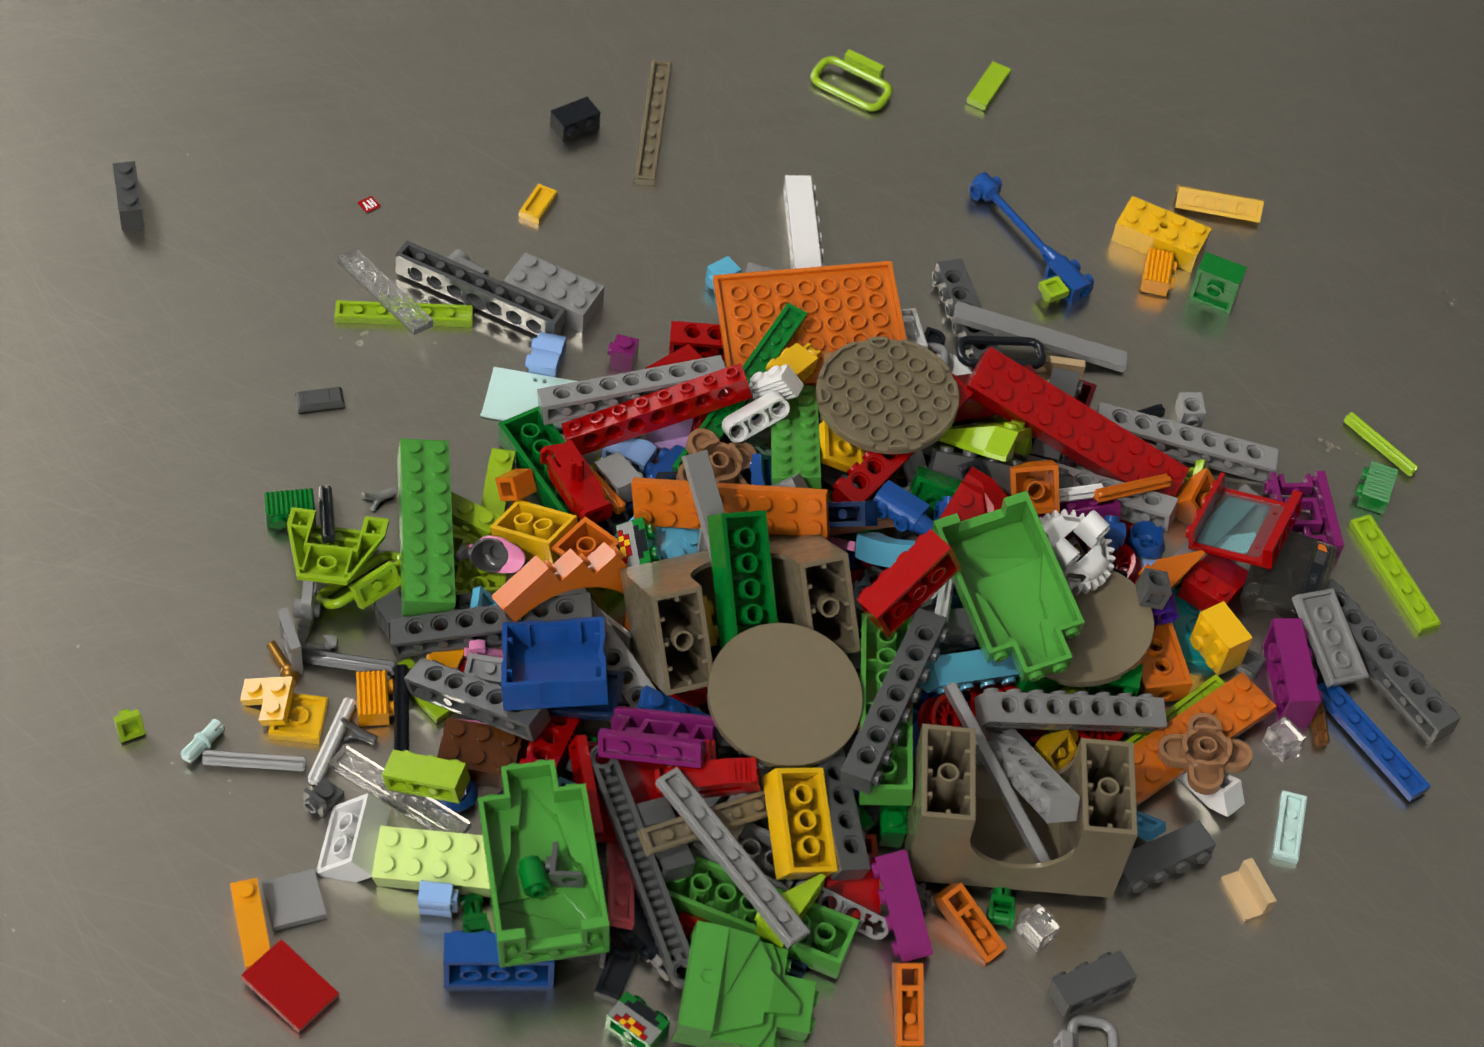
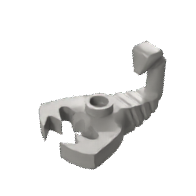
M303 580L302 598H295L293 618H300L298 639L301 648L328 652L331 649L336 650L338 638L333 635L324 634L323 638L326 641L324 644L306 642L314 622V617L319 618L321 603L316 602L317 583Z

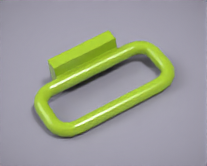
M850 49L845 53L844 60L835 56L823 58L811 73V81L818 88L870 112L882 109L893 93L891 84L884 80L885 66ZM833 64L882 87L884 93L876 103H868L821 80L819 75L827 65Z
M392 550L378 553L367 560L351 582L380 563L388 562L350 585V591L339 598L329 599L327 597L346 585L329 584L318 592L316 602L321 603V606L327 609L341 608L353 600L356 601L357 606L361 609L368 607L401 585V578L398 574L400 571V553Z

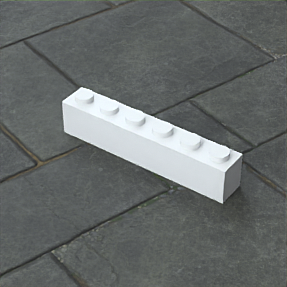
M785 175L783 194L791 267L795 269L825 266L821 265L824 257L823 248H819L822 242L821 232L817 231L820 227V218L815 214L818 211V201L814 200L816 185L812 184L811 175Z

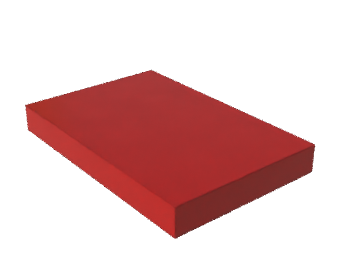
M282 939L241 974V980L298 1033L303 1031L339 997V992Z

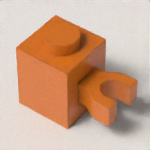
M531 468L513 469L495 478L501 501H512L513 504L518 500L530 503L527 496L537 491Z

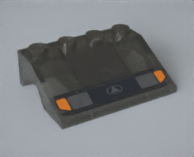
M1291 530L1272 569L1250 565L1240 596L1244 617H1250L1256 610L1276 612L1283 618H1299L1291 598L1298 594L1326 589L1338 551L1337 547Z

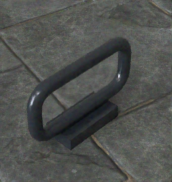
M969 335L959 338L955 345L959 362L970 368H975L979 359L967 357L965 345L1031 346L1036 349L1037 360H1012L1022 366L1031 365L1034 369L1043 367L1047 361L1044 345L1039 340L1031 337Z

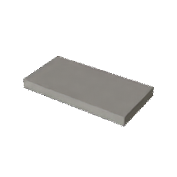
M1334 589L1298 594L1291 599L1299 618H1302L1303 627L1307 629L1309 644L1327 688L1363 681L1369 678Z

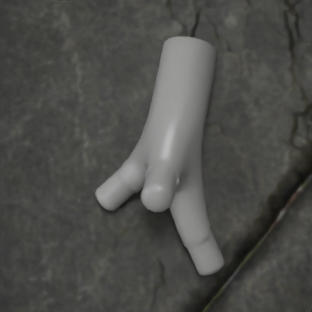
M392 487L375 493L363 492L361 497L362 499L373 500L374 503L371 510L376 511L381 501L395 497L397 494L395 488Z

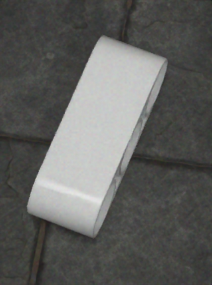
M769 392L725 417L722 421V430L731 441L735 443L742 442L786 417L790 411L789 403L779 392ZM780 402L777 408H772L775 403ZM755 414H760L757 419L752 420ZM739 425V428L736 431L731 432L734 426Z

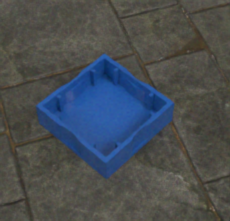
M604 616L570 618L559 621L538 620L502 623L503 661L501 663V691L504 711L608 704Z

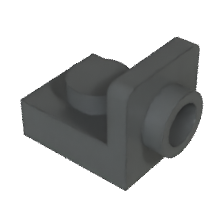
M323 778L312 790L308 788L303 790V801L306 809L311 813L319 814L323 818L333 809V806L337 805L344 798V791L326 778Z

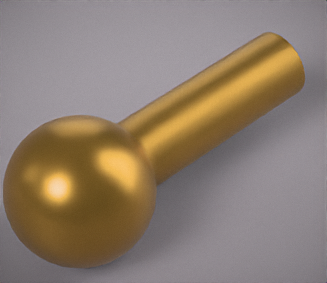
M276 641L269 642L267 648L281 668L280 677L293 676L295 681L300 678V673L293 670L292 664L289 663Z

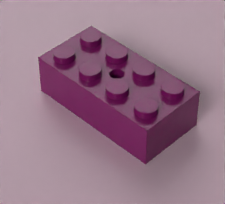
M1302 618L1273 619L1261 645L1263 657L1266 658L1265 666L1273 703L1277 706L1275 712L1279 728H1308L1312 718L1315 717L1318 705L1322 703V692L1318 690L1316 683L1317 671L1312 666V650L1308 648L1307 644L1308 632L1303 627Z

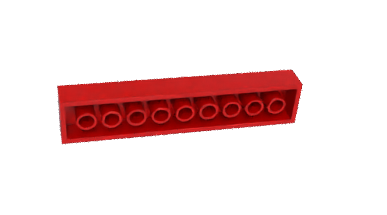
M991 346L982 354L965 384L973 392L970 398L1009 422L1011 420L1024 422L1025 427L1032 428V436L1094 474L1124 483L1167 474L1172 479L1170 487L1154 491L1175 497L1189 471L1188 467Z

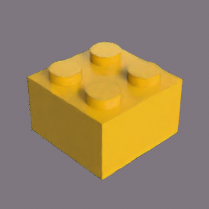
M1223 601L1200 612L1189 640L1193 648L1198 650L1205 659L1207 666L1219 676L1242 664L1253 637Z

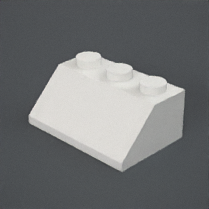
M369 793L333 806L316 875L356 883L371 878L380 826H388L391 807Z

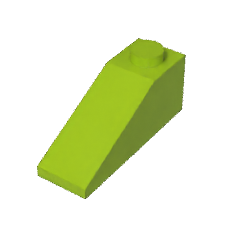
M491 449L481 506L499 515L506 511L508 501L500 500L495 478L515 469V451Z
M822 873L781 894L801 920L823 890L826 876ZM757 912L754 919L757 922L755 933L784 948L785 945Z

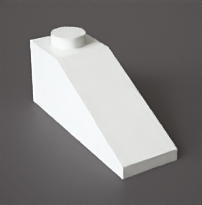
M1187 772L1178 777L1208 808L1226 817H1229L1245 804L1241 780L1225 772L1220 790L1211 795H1203L1194 791L1188 783Z

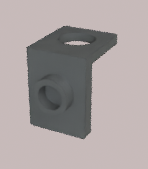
M553 842L552 854L546 858V871L550 875L552 887L584 888L583 872L559 871L561 856L559 842ZM570 877L576 879V881H566L563 878Z

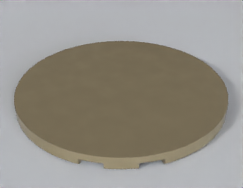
M869 337L865 341L857 343L853 341L844 345L825 361L819 372L816 384V402L819 412L829 428L851 445L880 454H905L924 449L937 442L947 433L957 415L959 388L946 363L924 346L905 339L899 341L888 339V337Z
M1112 570L1108 579L1096 590H1090L1087 594L1081 591L1078 595H1075L1073 590L1071 591L1085 623L1082 632H1080L1076 639L1066 641L1073 657L1070 667L1062 673L1054 674L1052 672L1044 677L1057 681V684L1073 687L1098 686L1120 679L1121 675L1134 670L1142 662L1152 643L1154 618L1151 607L1139 605L1136 586L1131 580ZM1068 573L1066 576V580L1069 577L1080 579V582H1083L1086 578L1083 574Z
M770 623L741 632L732 638L719 652L708 678V707L713 722L720 734L735 750L741 751L750 758L756 756L759 764L769 767L806 768L830 759L849 741L855 732L862 712L863 699L860 680L847 655L826 636L800 625Z

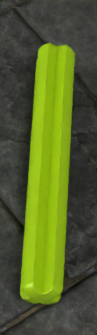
M1350 412L1345 417V424L1406 475L1411 477L1417 472L1418 466L1354 412Z

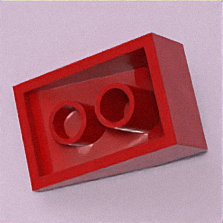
M1207 554L1185 577L1177 596L1200 611H1204L1223 601L1230 607L1253 578L1254 574L1228 558Z

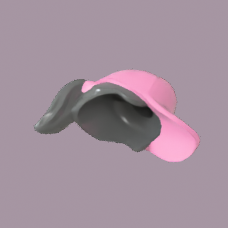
M484 536L474 544H461L454 554L456 560L463 561L468 558L476 568L492 573L517 572L526 561L524 552L518 546L499 536Z

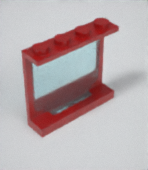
M1221 472L1217 480L1212 481L1210 493L1204 496L1202 507L1200 510L1197 509L1193 524H1189L1187 527L1188 549L1202 550L1208 554L1272 569L1302 510L1303 492L1293 490L1287 503L1225 488V473Z

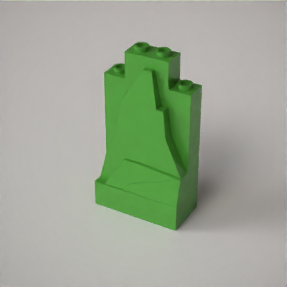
M1024 491L1005 497L1001 509L964 521H960L957 513L934 520L932 530L952 548L961 566V569L952 577V581L986 662L995 661V663L1005 661L1011 655L1022 682L1028 680L1035 682L1042 679L1046 674L1052 672L1059 674L1066 671L1070 667L1073 657L1064 637L1072 639L1082 632L1085 622L1028 492Z
M537 760L532 763H512L508 766H502L501 778L504 794H489L478 798L500 968L609 952V920L586 784L570 783L559 787L554 760ZM553 842H559L561 853L559 871L583 872L584 888L552 887L550 875L547 873L551 887L546 895L540 898L526 896L518 873L519 861L524 857L537 855L544 862L546 868V858L552 854ZM570 877L563 878L566 881H576V879Z

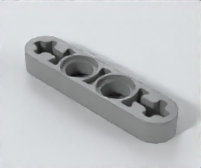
M801 880V881L797 882L794 887H796V886H798V885H800V884H802V883H804V882H806V881H808V880ZM823 887V893L818 897L817 904L822 905V900L826 896H833L837 901L835 911L846 915L847 910L850 908H857L861 916L857 929L858 932L876 940L886 937L888 929L884 917ZM866 913L870 914L867 920L873 923H877L878 920L881 921V927L884 928L882 933L872 934L873 929L867 925H864V930L859 928L865 921Z

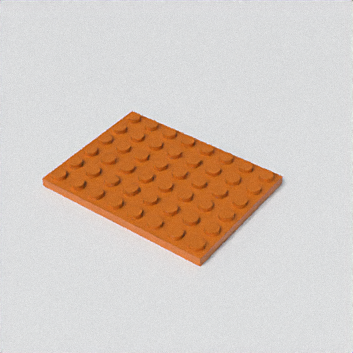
M892 261L713 275V286L726 368L741 363L742 366L787 303L808 313L807 318L787 347L790 348L795 343L801 346L811 343L812 348L822 351L814 373L802 382L804 385L816 386L818 375L822 368L824 351L835 352L853 341L857 343L868 340L869 337H888V339L902 341V339L907 340Z

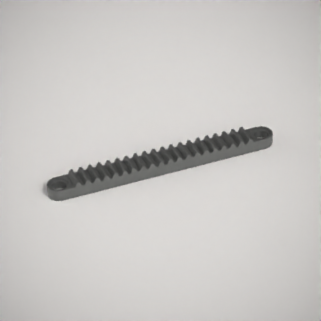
M597 745L590 752L595 785L598 787V793L601 795L602 803H604L605 812L608 814L609 822L612 824V830L615 832L616 841L619 843V849L622 851L630 878L633 880L637 897L640 899L641 907L644 909V915L647 918L648 926L651 928V934L655 939L659 955L662 957L663 966H665L672 984L677 988L683 989L685 980L677 977L676 970L681 967L687 968L690 952L688 942L654 855L646 857L637 831L644 827L619 761L615 758H609L610 761L607 764L597 763L595 760L596 755H598Z

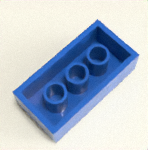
M461 930L444 933V988H553L554 960L500 968L495 933L491 931L466 933Z

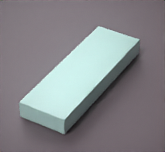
M1282 790L1271 858L1297 864L1300 854L1307 796Z

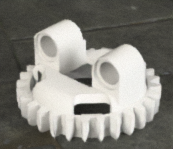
M1063 509L1060 514L1057 510H1054L1052 515L1046 513L1043 518L1040 517L1041 524L1065 578L1068 573L1086 576L1083 582H1080V579L1068 577L1066 581L1070 590H1073L1075 595H1078L1081 591L1087 594L1090 590L1094 591L1103 585L1111 575L1110 571L1114 568V565L1111 563L1115 560V557L1111 555L1115 549L1108 547L1112 540L1104 538L1110 530V524L1095 510H1092L1086 517L1084 513L1077 517L1075 510H1072L1070 515H1068L1066 509ZM1072 531L1091 548L1078 562L1076 561L1080 558V552L1065 539Z

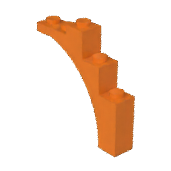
M605 542L597 547L587 558L582 553L577 555L570 548L553 565L548 560L543 563L536 555L491 597L514 622H517L542 602L574 589L601 587L616 590L624 595L620 569L627 568V565L622 561L625 556L616 546L611 549Z

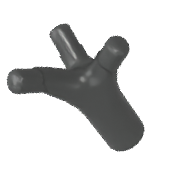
M345 717L341 718V722L352 732L343 737L345 742L351 739H361L372 745L376 743L377 735L358 727L353 720L349 722Z

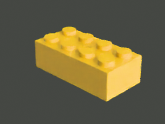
M1132 196L1116 222L1111 241L1147 255L1151 247L1161 251H1169L1170 253L1174 252V261L1177 262V268L1192 273L1207 245L1212 228Z
M775 768L764 775L762 779L776 880L811 879L821 873L828 877L837 872L838 868L823 768Z

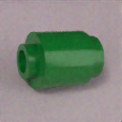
M537 855L527 856L519 861L518 873L524 894L532 898H540L546 895L551 885L544 862Z

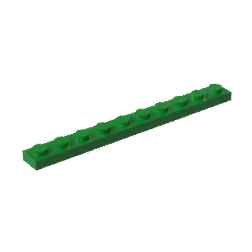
M790 303L785 305L742 366L748 385L751 382L750 378L755 373L767 372L766 366L769 361L781 355L807 318V312ZM750 399L710 412L699 429L704 428L712 431L721 441L725 435V432L722 430L724 418L744 407ZM686 447L672 465L671 471L676 474L681 464H683L682 456L689 455Z

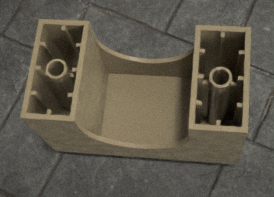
M778 534L769 536L776 612L779 623L800 625L817 631L834 642L845 654L861 651L848 553L819 534L801 536ZM708 550L620 569L629 630L632 636L633 655L646 676L666 696L707 687L713 662L720 652L719 640L717 641L718 645L710 647L703 596H707L708 601L711 600L714 608V615H711L713 624L718 622L712 563Z
M922 724L913 759L912 806H908L907 811L908 833L905 839V849L913 878L916 877L917 881L945 884L962 882L963 885L1002 887V889L1007 887L1014 890L1112 898L1138 835L1134 743L1081 738L1072 761L1064 768L1056 771L1080 796L1077 821L1047 823L1010 783L1051 860L1035 863L987 771L976 763L975 728Z

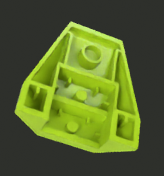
M1011 420V422L951 426L947 433L938 441L985 457L1007 462L1012 460L1014 453L1022 455L1032 453V428L1025 427V423L1018 420Z
M292 507L287 521V530L297 580L348 585L384 541L389 519L365 516L361 530L335 527V542L333 544L329 542L324 544L321 538V525H316V510Z

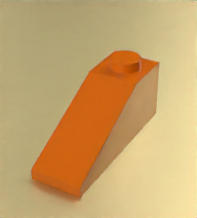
M1200 550L1158 559L1151 566L1146 564L1138 575H1141L1144 568L1168 572L1172 590L1202 559L1205 552Z
M962 882L950 884L932 898L946 920L985 963L990 962L1007 948Z
M892 963V998L896 1046H924L923 963Z

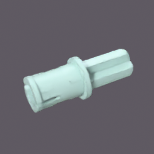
M213 719L200 733H196L194 739L181 751L182 759L192 763L204 750H209L211 743L225 731L224 725L218 728L217 726L221 722Z

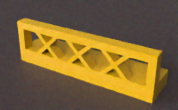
M1177 185L1176 191L1178 193L1175 208L1260 223L1264 201L1260 199Z

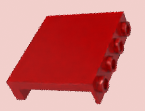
M576 735L569 744L568 749L574 782L576 784H586L595 843L618 842L615 838V832L612 830V824L609 822L608 814L605 812L604 803L601 801V795L598 793V787L595 785L590 752L598 745V742H588L586 735ZM598 755L595 757L596 762L602 765L610 761L606 757H598ZM618 759L635 806L638 803L662 797L656 792L655 768L667 769L670 765Z

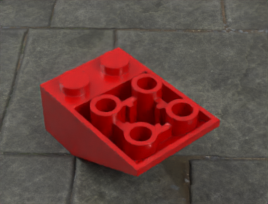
M865 834L866 851L871 858L872 864L875 863L874 857L878 856L876 834ZM871 866V869L859 880L831 881V876L825 878V888L881 916L880 898L878 895L880 882L879 879H874ZM826 896V907L834 910L837 905L836 899L833 896ZM850 908L846 912V915L858 920L860 919L861 915L857 908ZM866 913L865 920L870 917V914Z

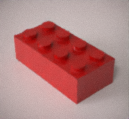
M930 529L926 534L920 535L908 551L902 552L889 569L883 570L871 586L864 588L857 601L867 618L889 638L918 608L961 569V566L952 548Z

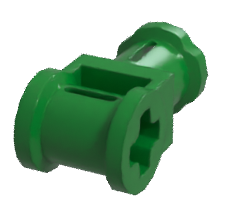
M1002 887L993 888V894H991L987 907L986 918L991 924L1007 926L1008 929L1012 930L1016 910L1014 906L1015 897H1011L1012 889L1007 887L1005 889H1002Z
M474 893L462 897L459 901L460 906L464 910V915H462V931L466 933L491 931L487 912L483 913L482 909L483 896Z

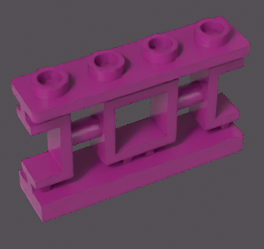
M1316 471L1314 476L1305 474L1302 483H1286L1284 474H1279L1277 477L1276 472H1270L1268 480L1264 482V493L1268 494V498L1287 503L1289 498H1284L1283 501L1281 495H1291L1293 490L1301 491L1303 495H1310L1311 491L1313 494V498L1302 499V510H1309L1312 520H1296L1291 532H1302V535H1294L1292 539L1290 532L1281 550L1283 559H1289L1290 554H1293L1294 557H1299L1302 547H1314L1316 541L1317 544L1322 543L1327 546L1328 557L1331 547L1330 559H1339L1344 542L1325 471ZM1322 530L1323 535H1312L1311 532H1320Z
M616 706L614 715L611 717V729L601 728L598 732V757L701 768L703 756L706 755V740L704 739L716 740V726L711 716Z

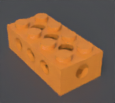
M1173 623L1154 626L1152 643L1145 658L1140 663L1143 664V670L1137 697L1141 694H1153L1154 697L1164 698V702L1178 701L1189 694L1193 682Z

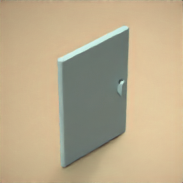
M494 367L480 417L504 421L537 407V389L577 381ZM567 421L553 423L558 431H563L561 423Z

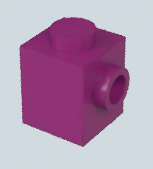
M620 334L616 335L615 341L610 342L607 355L610 356L611 369L623 372L633 371L638 358L639 339Z

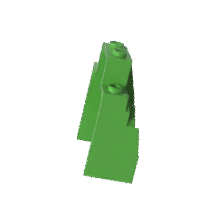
M697 921L688 942L691 946L677 1028L672 1036V1042L696 1047H779L780 1037L804 1042L808 1034H812L814 1031L815 1017L811 1016L813 1007H817L819 992L815 991L816 981L788 976L791 967V960L787 959L789 949L774 947L773 944L761 942L758 935L727 926Z

